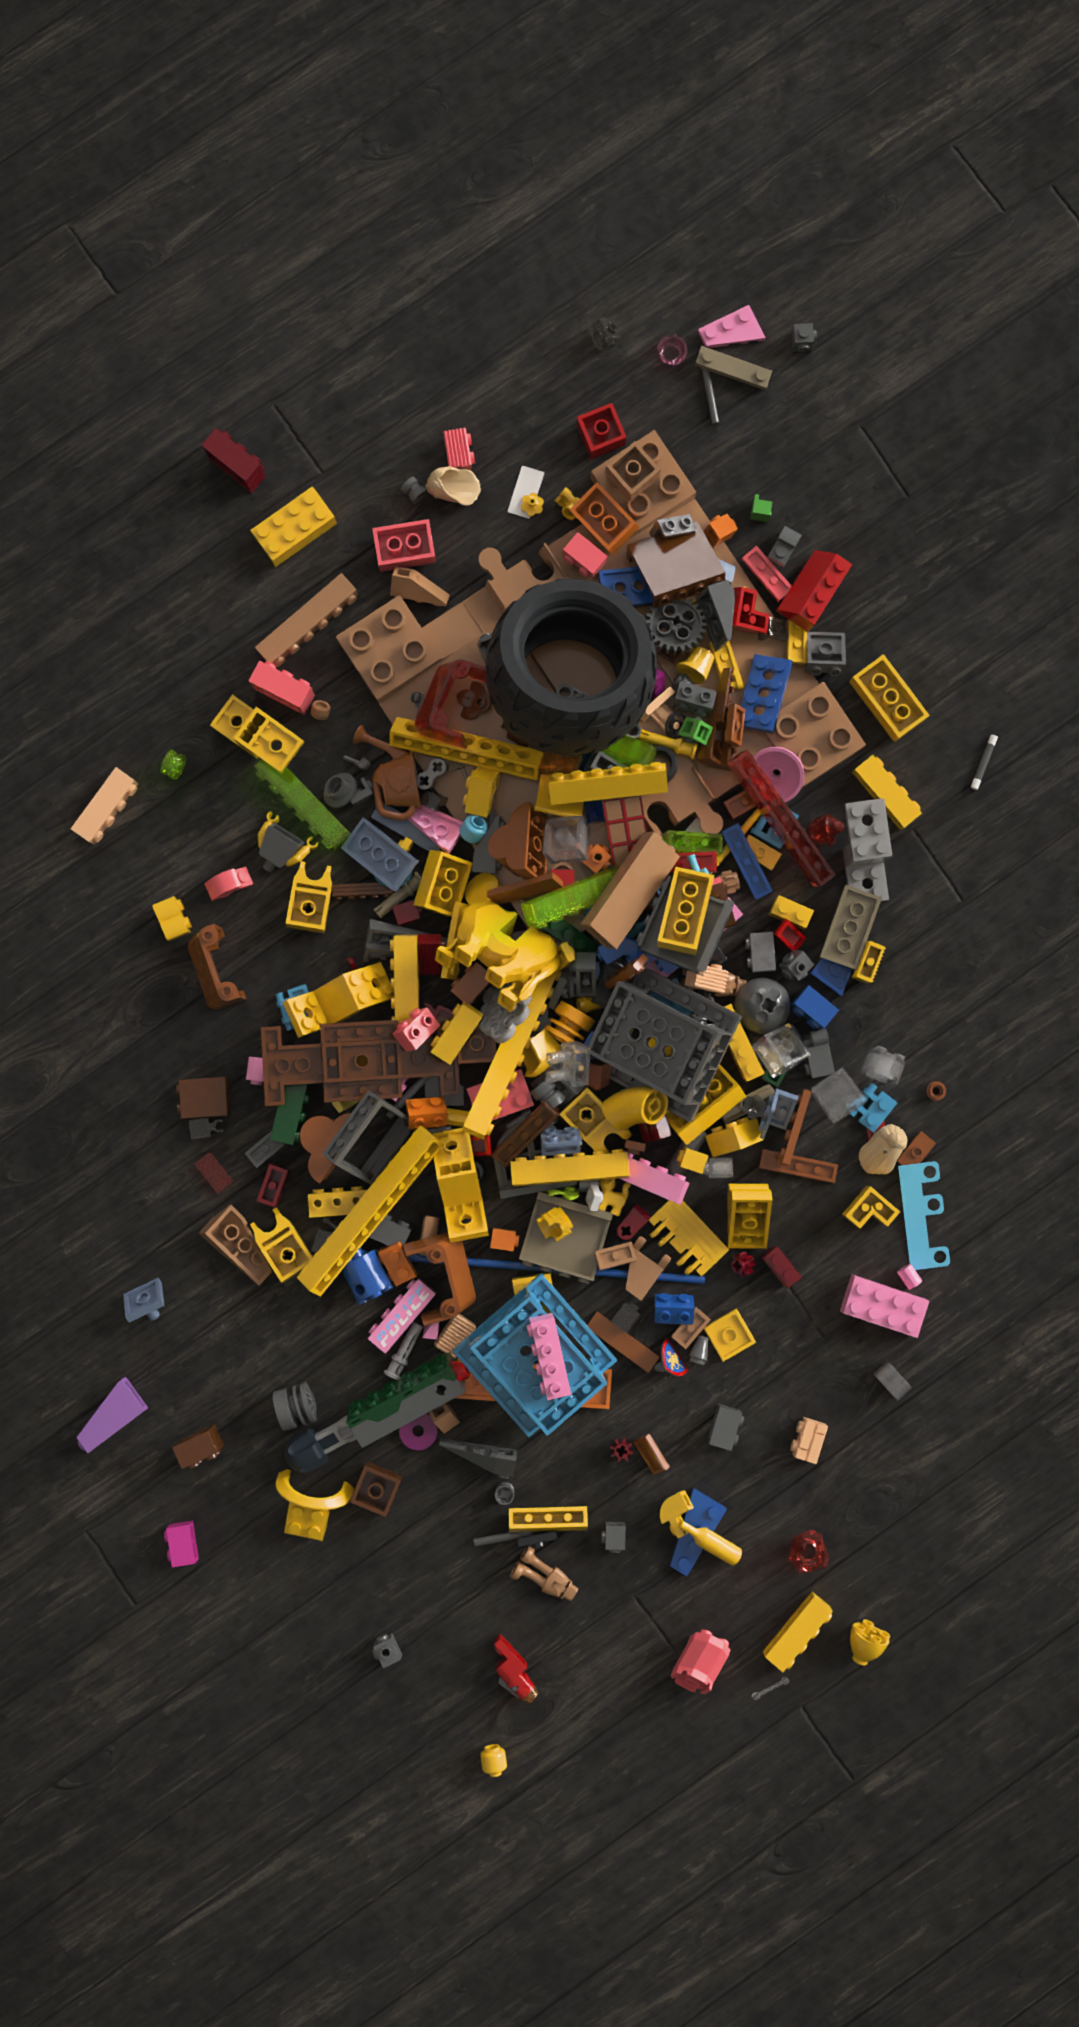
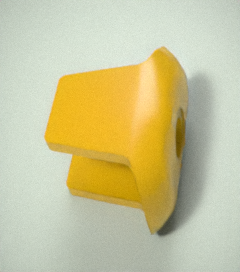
M545 1029L536 1036H531L529 1049L524 1048L522 1055L525 1056L523 1062L527 1069L525 1077L530 1078L540 1075L563 1057L567 1051V1046H561Z

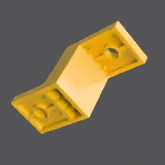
M233 694L210 724L211 727L254 758H261L280 773L284 771L304 743L301 738L257 707L252 709ZM235 717L242 718L240 726L232 724V720ZM274 741L282 742L280 750L274 751L271 746Z
M379 962L342 974L312 992L288 999L282 1003L298 1038L319 1031L320 1024L341 1023L368 1007L391 1000V997H395V992L391 990V983L382 963Z
M463 1128L433 1133L444 1144L434 1156V1163L445 1208L450 1243L489 1235L470 1134L462 1131ZM452 1145L457 1146L453 1150H448V1147ZM464 1219H471L467 1224L461 1223Z

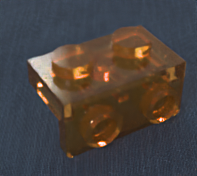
M544 752V757L539 766L540 774H570L573 771H577L583 761L582 754L577 757H563L560 754Z

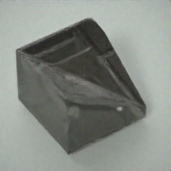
M426 790L420 804L436 812L443 811L448 798L434 790Z

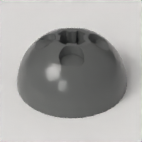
M760 977L746 982L739 989L735 998L734 1008L735 1013L742 1016L740 1023L745 1029L756 1034H769L785 1024L790 1014L791 1001L786 989L780 983L770 978Z

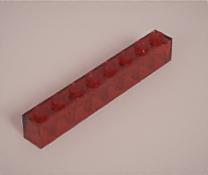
M741 751L726 762L812 886L821 887L832 879L835 873L750 751Z

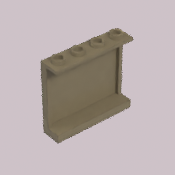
M538 1192L519 1260H522L523 1265L533 1267V1264L541 1266L540 1270L551 1273L553 1269L559 1271L560 1276L570 1278L573 1275L578 1277L577 1281L589 1284V1280L594 1281L598 1266L594 1252L603 1249L613 1213L599 1209L598 1211H590L586 1205ZM553 1207H561L573 1225V1228L570 1229L572 1233H569V1235H566V1237L561 1238L557 1242L554 1237L546 1239L536 1222V1219L541 1214Z

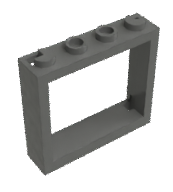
M368 1090L322 1155L333 1164L372 1185L413 1130H410L408 1127V1115ZM382 1106L398 1116V1119L364 1166L359 1169L343 1159Z

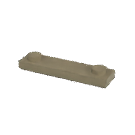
M704 346L700 347L695 363L697 367L765 391L772 370Z

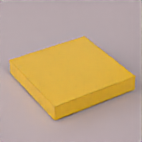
M737 1308L704 1327L706 1334L723 1362L756 1343Z

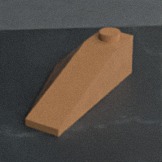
M229 1205L214 1216L202 1228L199 1234L260 1286L272 1270L264 1254L260 1251L246 1219L232 1205Z

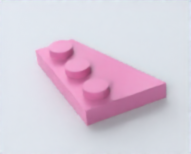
M421 804L422 809L416 808L414 815L407 820L445 853L449 854L461 837L459 829L463 822Z

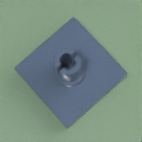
M159 1278L123 1294L125 1318L129 1323L144 1315H147L151 1321L160 1316L157 1309L164 1306L162 1282Z

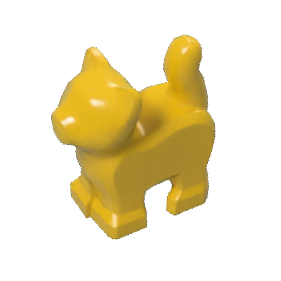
M615 1179L600 1180L599 1186L602 1190L603 1201L598 1209L605 1211L606 1207L611 1205L613 1209L610 1213L619 1216L622 1207L626 1203L629 1193L628 1189L631 1184L629 1182L624 1183L622 1192L619 1193L612 1191L615 1187Z

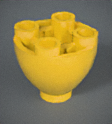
M866 1619L863 1622L854 1623L850 1632V1645L853 1652L852 1659L856 1663L865 1666L869 1661L878 1658L887 1648L890 1634L874 1627V1624Z

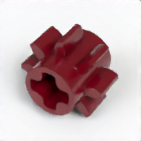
M746 1251L733 1255L735 1260L732 1261L731 1266L734 1273H740V1277L753 1273L752 1268L756 1265L753 1256L747 1255Z
M625 1437L620 1441L615 1438V1445L609 1446L614 1450L610 1454L611 1457L617 1456L618 1462L624 1458L628 1461V1454H633V1451L629 1450L632 1442L626 1443ZM624 1446L626 1451L619 1453L617 1448Z

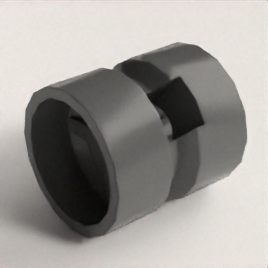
M549 1077L530 1092L536 1101H541V1103L546 1101L552 1108H555L566 1099L560 1090H555L556 1085Z

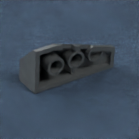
M445 1438L440 1439V1446L493 1474H498L497 1477L509 1479V1476L513 1477L517 1450Z

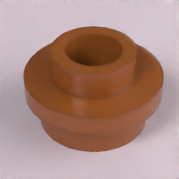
M935 1081L927 1086L926 1093L930 1099L938 1101L944 1098L946 1088L941 1082ZM935 1087L939 1089L937 1095L933 1093Z

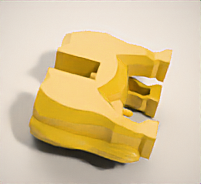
M493 901L476 902L466 908L461 924L458 927L457 937L448 947L439 946L437 948L435 960L445 968L450 969L453 963L458 962L469 967L472 961L478 958L489 967L485 980L499 989L505 983L512 982L510 987L503 988L500 991L497 1000L499 1005L512 1012L519 1001L530 998L539 981L553 974L559 967L560 957L557 953V944L550 935L541 932L534 924L514 941L511 936L517 913L507 911Z

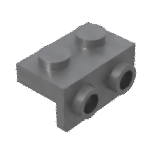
M687 514L657 520L649 534L651 537L662 534L663 538L695 533L697 529L691 515Z

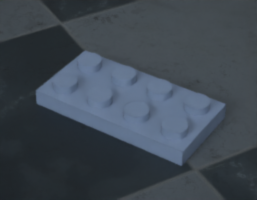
M364 817L341 847V849L395 892H397L419 862Z

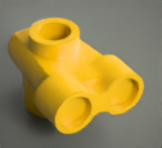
M566 487L555 499V502L563 507L562 513L567 519L573 520L576 517L570 509L580 498H575Z

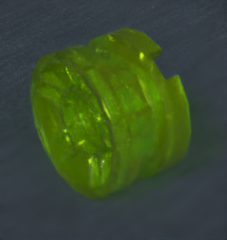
M171 749L162 762L160 773L165 776L169 775L171 779L177 780L184 769L186 756L183 754L178 755L176 751Z

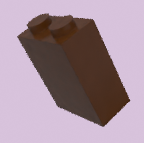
M228 1077L179 1080V1084L176 1085L177 1096H180L177 1111L181 1118L230 1115Z

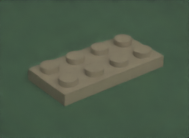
M844 885L819 958L857 970L882 897Z

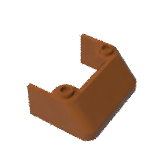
M447 1232L403 1244L406 1256L425 1251L426 1257L431 1263H445L453 1297L444 1300L440 1308L420 1313L424 1326L454 1318L475 1302L476 1294L462 1241L450 1243Z

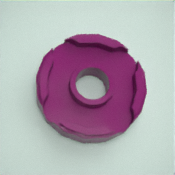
M429 1413L399 1428L403 1444L413 1450H424L431 1446L436 1440L438 1432L437 1426L434 1424ZM416 1425L423 1427L424 1433L422 1435L414 1434L413 1428Z

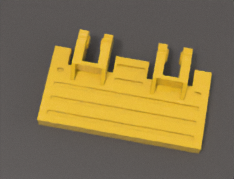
M668 1200L649 1219L654 1226L660 1220L662 1221L650 1233L652 1238L656 1237L665 1226L670 1230L668 1234L659 1240L658 1245L660 1247L675 1235L670 1244L680 1254L688 1249L676 1262L678 1266L684 1264L692 1254L696 1257V1260L685 1269L686 1275L690 1274L701 1263L702 1265L696 1271L703 1276L729 1251L684 1201L680 1205Z

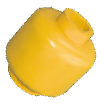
M498 1744L484 1747L480 1755L483 1772L490 1774L491 1777L500 1776L501 1772L507 1768L505 1750Z

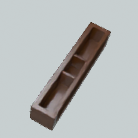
M380 883L332 885L333 897L336 900H342L343 897H348V899H355V897L365 899L367 896L372 898H379V896L388 898L393 894L392 889Z

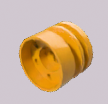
M560 1001L554 1012L561 1018L559 1020L550 1018L549 1021L556 1025L555 1028L546 1024L544 1029L562 1044L579 1049L581 1045L574 1041L575 1037L584 1041L585 1038L579 1033L580 1029L589 1032L595 1020L566 1002Z

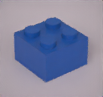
M810 986L804 987L791 1003V1011L799 1018L801 1016L807 1020L806 1024L814 1030L825 1028L839 1011V1009Z

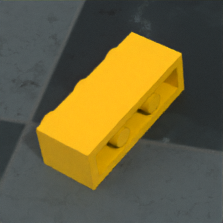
M465 1001L461 1005L457 1004L452 1011L454 1016L450 1021H445L441 1028L443 1030L440 1037L436 1035L430 1044L432 1046L431 1053L451 1065L483 1017L482 1012Z

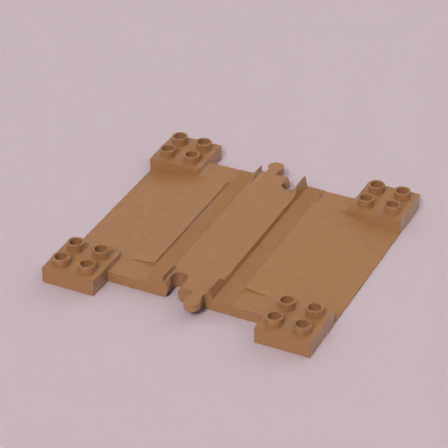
M655 430L636 442L660 468V476L631 502L605 474L606 465L621 452L591 471L590 479L594 484L598 482L640 527L613 555L581 524L550 545L544 543V547L539 551V555L544 563L553 570V576L546 581H540L533 576L532 568L526 560H522L506 570L501 562L500 553L494 548H486L479 555V565L483 571L489 573L492 580H487L484 588L421 628L399 595L336 636L338 643L392 725L396 717H401L519 745L506 738V727L502 729L498 726V714L493 704L488 711L479 713L474 719H465L460 716L464 706L458 702L456 695L461 690H470L472 681L481 683L485 688V694L489 696L485 676L486 665L477 647L480 637L486 633L492 634L501 615L511 602L517 601L526 590L533 586L565 578L590 580L599 583L598 573L593 579L589 576L584 577L578 571L579 568L577 566L568 564L563 558V549L577 532L607 555V562L600 570L636 567L634 561L629 562L627 559V544L651 537L649 531L659 519L690 514L693 522H698L703 532L710 523V520L695 500L697 492ZM709 541L718 559L736 567L733 582L730 585L733 588L746 586V588L756 590L726 544L723 542L713 547ZM636 582L633 584L636 590H643L641 583ZM615 585L617 592L622 593L625 591L623 585ZM758 592L754 610L770 614L767 633L750 634L732 629L730 640L743 682V689H734V693H731V704L736 703L741 706L754 654L786 659L787 635ZM695 594V595L686 597V600H685V601L688 602L690 599H693V601H696L695 598H696L699 594ZM653 605L637 606L634 608L645 618L646 613H649V607H653ZM666 612V613H665V614H667V615H673V614L670 613V612ZM684 618L686 621H691L690 618ZM660 629L662 632H667L666 629ZM705 629L706 634L702 636L703 641L702 643L698 642V646L711 652L709 647L711 639L707 629ZM556 640L548 642L536 648L525 660L527 668L534 679L541 686L555 694L558 686L566 683L589 696H593L610 687L616 680L613 668L605 656L592 646L579 641ZM656 645L657 668L665 674V690L671 687L675 691L665 704L673 713L680 712L672 707L677 693L672 682L679 674L676 670V665L679 662H684L689 652L684 649V654L679 653L675 662L671 663L657 654L659 645ZM714 661L705 683L694 684L717 692L720 678ZM792 664L774 734L744 729L742 746H733V748H736V754H733L734 765H737V771L733 772L707 767L698 761L701 743H698L693 760L682 754L675 755L677 759V772L674 778L667 783L668 792L641 795L647 832H657L662 835L657 825L651 822L647 815V810L651 806L661 805L667 810L669 819L674 826H677L693 815L699 820L700 829L705 835H717L723 827V820L718 813L712 811L709 804L746 781L749 762L755 754L765 748L782 747L793 752L799 758L804 768V782L801 788L803 789L862 750L866 744L824 682L819 684L814 675L806 672L805 665ZM768 672L764 675V679L770 680L774 674ZM762 690L759 693L760 697H767L769 695L768 690ZM561 691L560 696L569 697L570 693L568 691ZM414 692L423 694L429 703L425 721L416 718L418 708L410 699L411 694ZM657 697L651 699L649 704H651ZM759 707L754 711V714L761 715L765 709ZM680 712L689 718L698 717L691 712ZM676 715L680 719V722H684V719L681 715ZM651 716L644 722L641 719L638 721L641 730L644 729L668 737ZM701 717L703 722L708 723L709 717ZM633 728L628 734L634 736L637 734V731ZM621 739L601 752L624 766L630 767L634 764H641L644 752L655 745L639 741V739L635 742ZM414 752V757L423 772L429 768V764L433 759H441L448 766L450 764L448 759ZM544 752L543 764L559 768L568 767L573 771H583L592 752L581 754L577 757H563L560 754ZM663 755L653 756L648 762V765L653 762L665 763L666 773L670 769V761ZM437 764L436 768L441 772L442 768ZM473 765L464 767L467 776H471L472 770L477 768V766ZM459 768L439 778L434 788L452 816L457 820L463 821L468 816L463 809V799L465 794L468 793V788L466 787L462 771ZM501 772L499 786L494 793L491 811L496 816H501L502 820L505 821V825L509 824L511 814L521 804L530 802L535 806L540 774L536 781ZM602 800L584 801L583 819L581 821L578 820L576 823H569L568 820L559 815L549 819L547 873H550L551 869L574 870V910L569 911L551 891L511 901L510 904L527 929L533 925L531 919L542 905L557 913L580 932L586 931L580 925L584 920L583 914L586 913L584 908L590 904L593 907L599 898L590 882L614 867L611 857L609 859L611 861L609 866L605 870L600 869L595 874L582 862L586 856L584 852L591 844L595 846L596 844L601 845L603 843L611 850ZM489 816L487 818L484 817L485 822H489ZM481 841L474 844L471 843L475 850ZM595 854L594 858L596 861H600L601 856ZM503 865L501 870H498V874H492L499 880L501 886L524 880L521 876L513 875ZM551 936L554 942L557 944V947L560 944H563L559 940Z

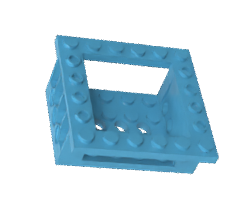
M542 1273L452 1349L453 1353L464 1363L468 1370L528 1437L533 1435L539 1428L547 1436L608 1384L603 1373L617 1361L615 1356ZM540 1301L547 1306L590 1355L586 1359L556 1324L571 1395L547 1400L546 1394L542 1395L539 1384L543 1382L542 1375L538 1376L536 1369L533 1368V1364L538 1360V1357L533 1356L532 1348L528 1355L520 1353V1349L523 1346L531 1347V1344H534L533 1336L529 1337L527 1325H530L529 1318L547 1314L543 1310Z

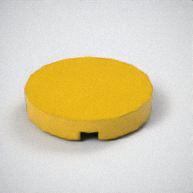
M490 873L479 874L468 883L465 890V899L469 905L481 901H492L487 897V891L501 887V883Z

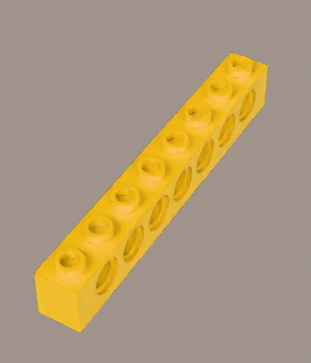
M396 717L390 730L389 746L536 781L541 772L544 753L536 749L401 717Z

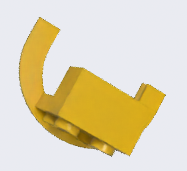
M287 1469L279 1472L276 1479V1489L284 1499L289 1501L284 1533L323 1541L329 1518V1510L346 1505L351 1500L355 1488L344 1481L342 1489L333 1496L325 1498L309 1497L300 1494L289 1484L291 1470Z

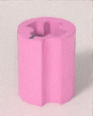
M907 1264L897 1271L909 1290L922 1282V1279L911 1264Z

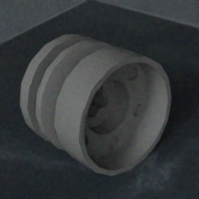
M306 1382L300 1384V1389L297 1385H293V1395L290 1394L287 1388L273 1392L275 1412L283 1431L297 1428L298 1418L303 1425L308 1424V1419L311 1423L317 1421L316 1401Z

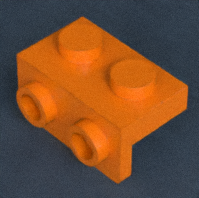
M444 1096L406 1100L408 1127L410 1130L418 1129L420 1125L424 1128L447 1126L448 1111Z
M400 1241L387 1247H381L378 1252V1258L381 1264L385 1265L388 1270L389 1279L396 1286L418 1275L409 1257L405 1255Z

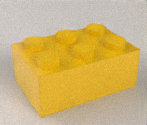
M430 850L413 905L443 916L452 917L454 903L461 902L473 863L442 851Z

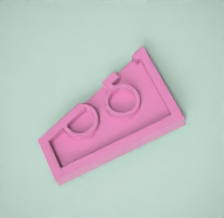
M749 305L698 329V334L707 348L729 346V344L734 343L746 344L749 341L757 340L758 342L765 341V336Z

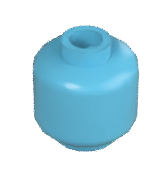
M469 815L460 826L459 831L465 841L474 844L482 840L488 827L481 816Z

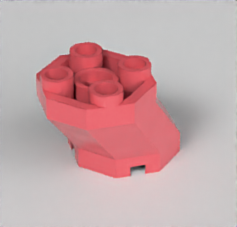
M703 1629L700 1633L695 1632L690 1635L685 1649L673 1668L672 1679L676 1677L675 1683L689 1691L695 1692L696 1689H701L700 1693L702 1694L710 1692L714 1681L729 1656V1642L725 1639H718L712 1636L710 1631Z

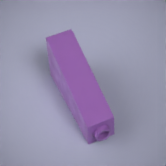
M126 1377L116 1384L77 1436L78 1445L83 1451L91 1452L148 1409Z

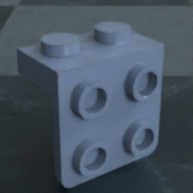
M777 1088L774 1095L770 1094L758 1129L761 1132V1139H764L769 1125L786 1130L798 1100L797 1095Z
M566 1127L564 1130L548 1128L540 1133L542 1156L581 1153L580 1145H582L580 1130L575 1127Z

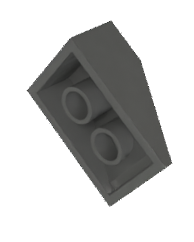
M729 580L707 586L695 598L699 604V610H704L702 616L707 617L705 622L707 623L706 629L715 652L723 648L732 637L735 592Z

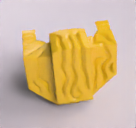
M553 1207L536 1219L538 1227L546 1239L554 1237L557 1242L561 1238L566 1237V1235H569V1233H572L570 1229L573 1228V1225L561 1207Z

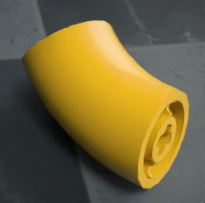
M638 1086L621 1090L611 1095L602 1103V1111L606 1120L619 1130H627L639 1123L656 1124L661 1121L668 1108L667 1095L650 1086Z

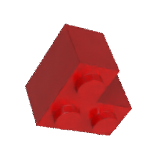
M734 587L735 603L732 629L750 634L767 633L770 614L754 610L757 590Z

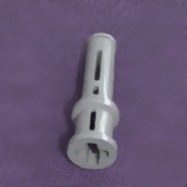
M414 1321L412 1322L397 1354L392 1355V1361L388 1369L384 1371L386 1375L396 1380L400 1379L399 1375L404 1366H407V1358L421 1330L424 1328L422 1325Z

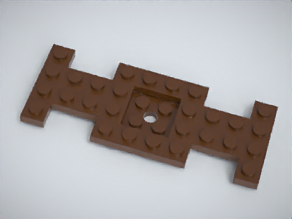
M452 1017L436 1018V1020L440 1024V1026L436 1029V1035L438 1037H440V1035L443 1032L441 1028L445 1021H450ZM398 1020L320 1024L321 1044L282 1046L281 1026L261 1027L265 1106L285 1105L284 1085L323 1083L324 1102L361 1100L368 1090L382 1099L402 1098L401 1078L439 1076L440 1095L460 1094L458 1054L451 1065L432 1054V1046L430 1044L435 1037L427 1038L416 1050L406 1052L392 1034L398 1029L396 1027ZM360 1055L367 1058V1064L363 1067L358 1066L356 1062L357 1057Z

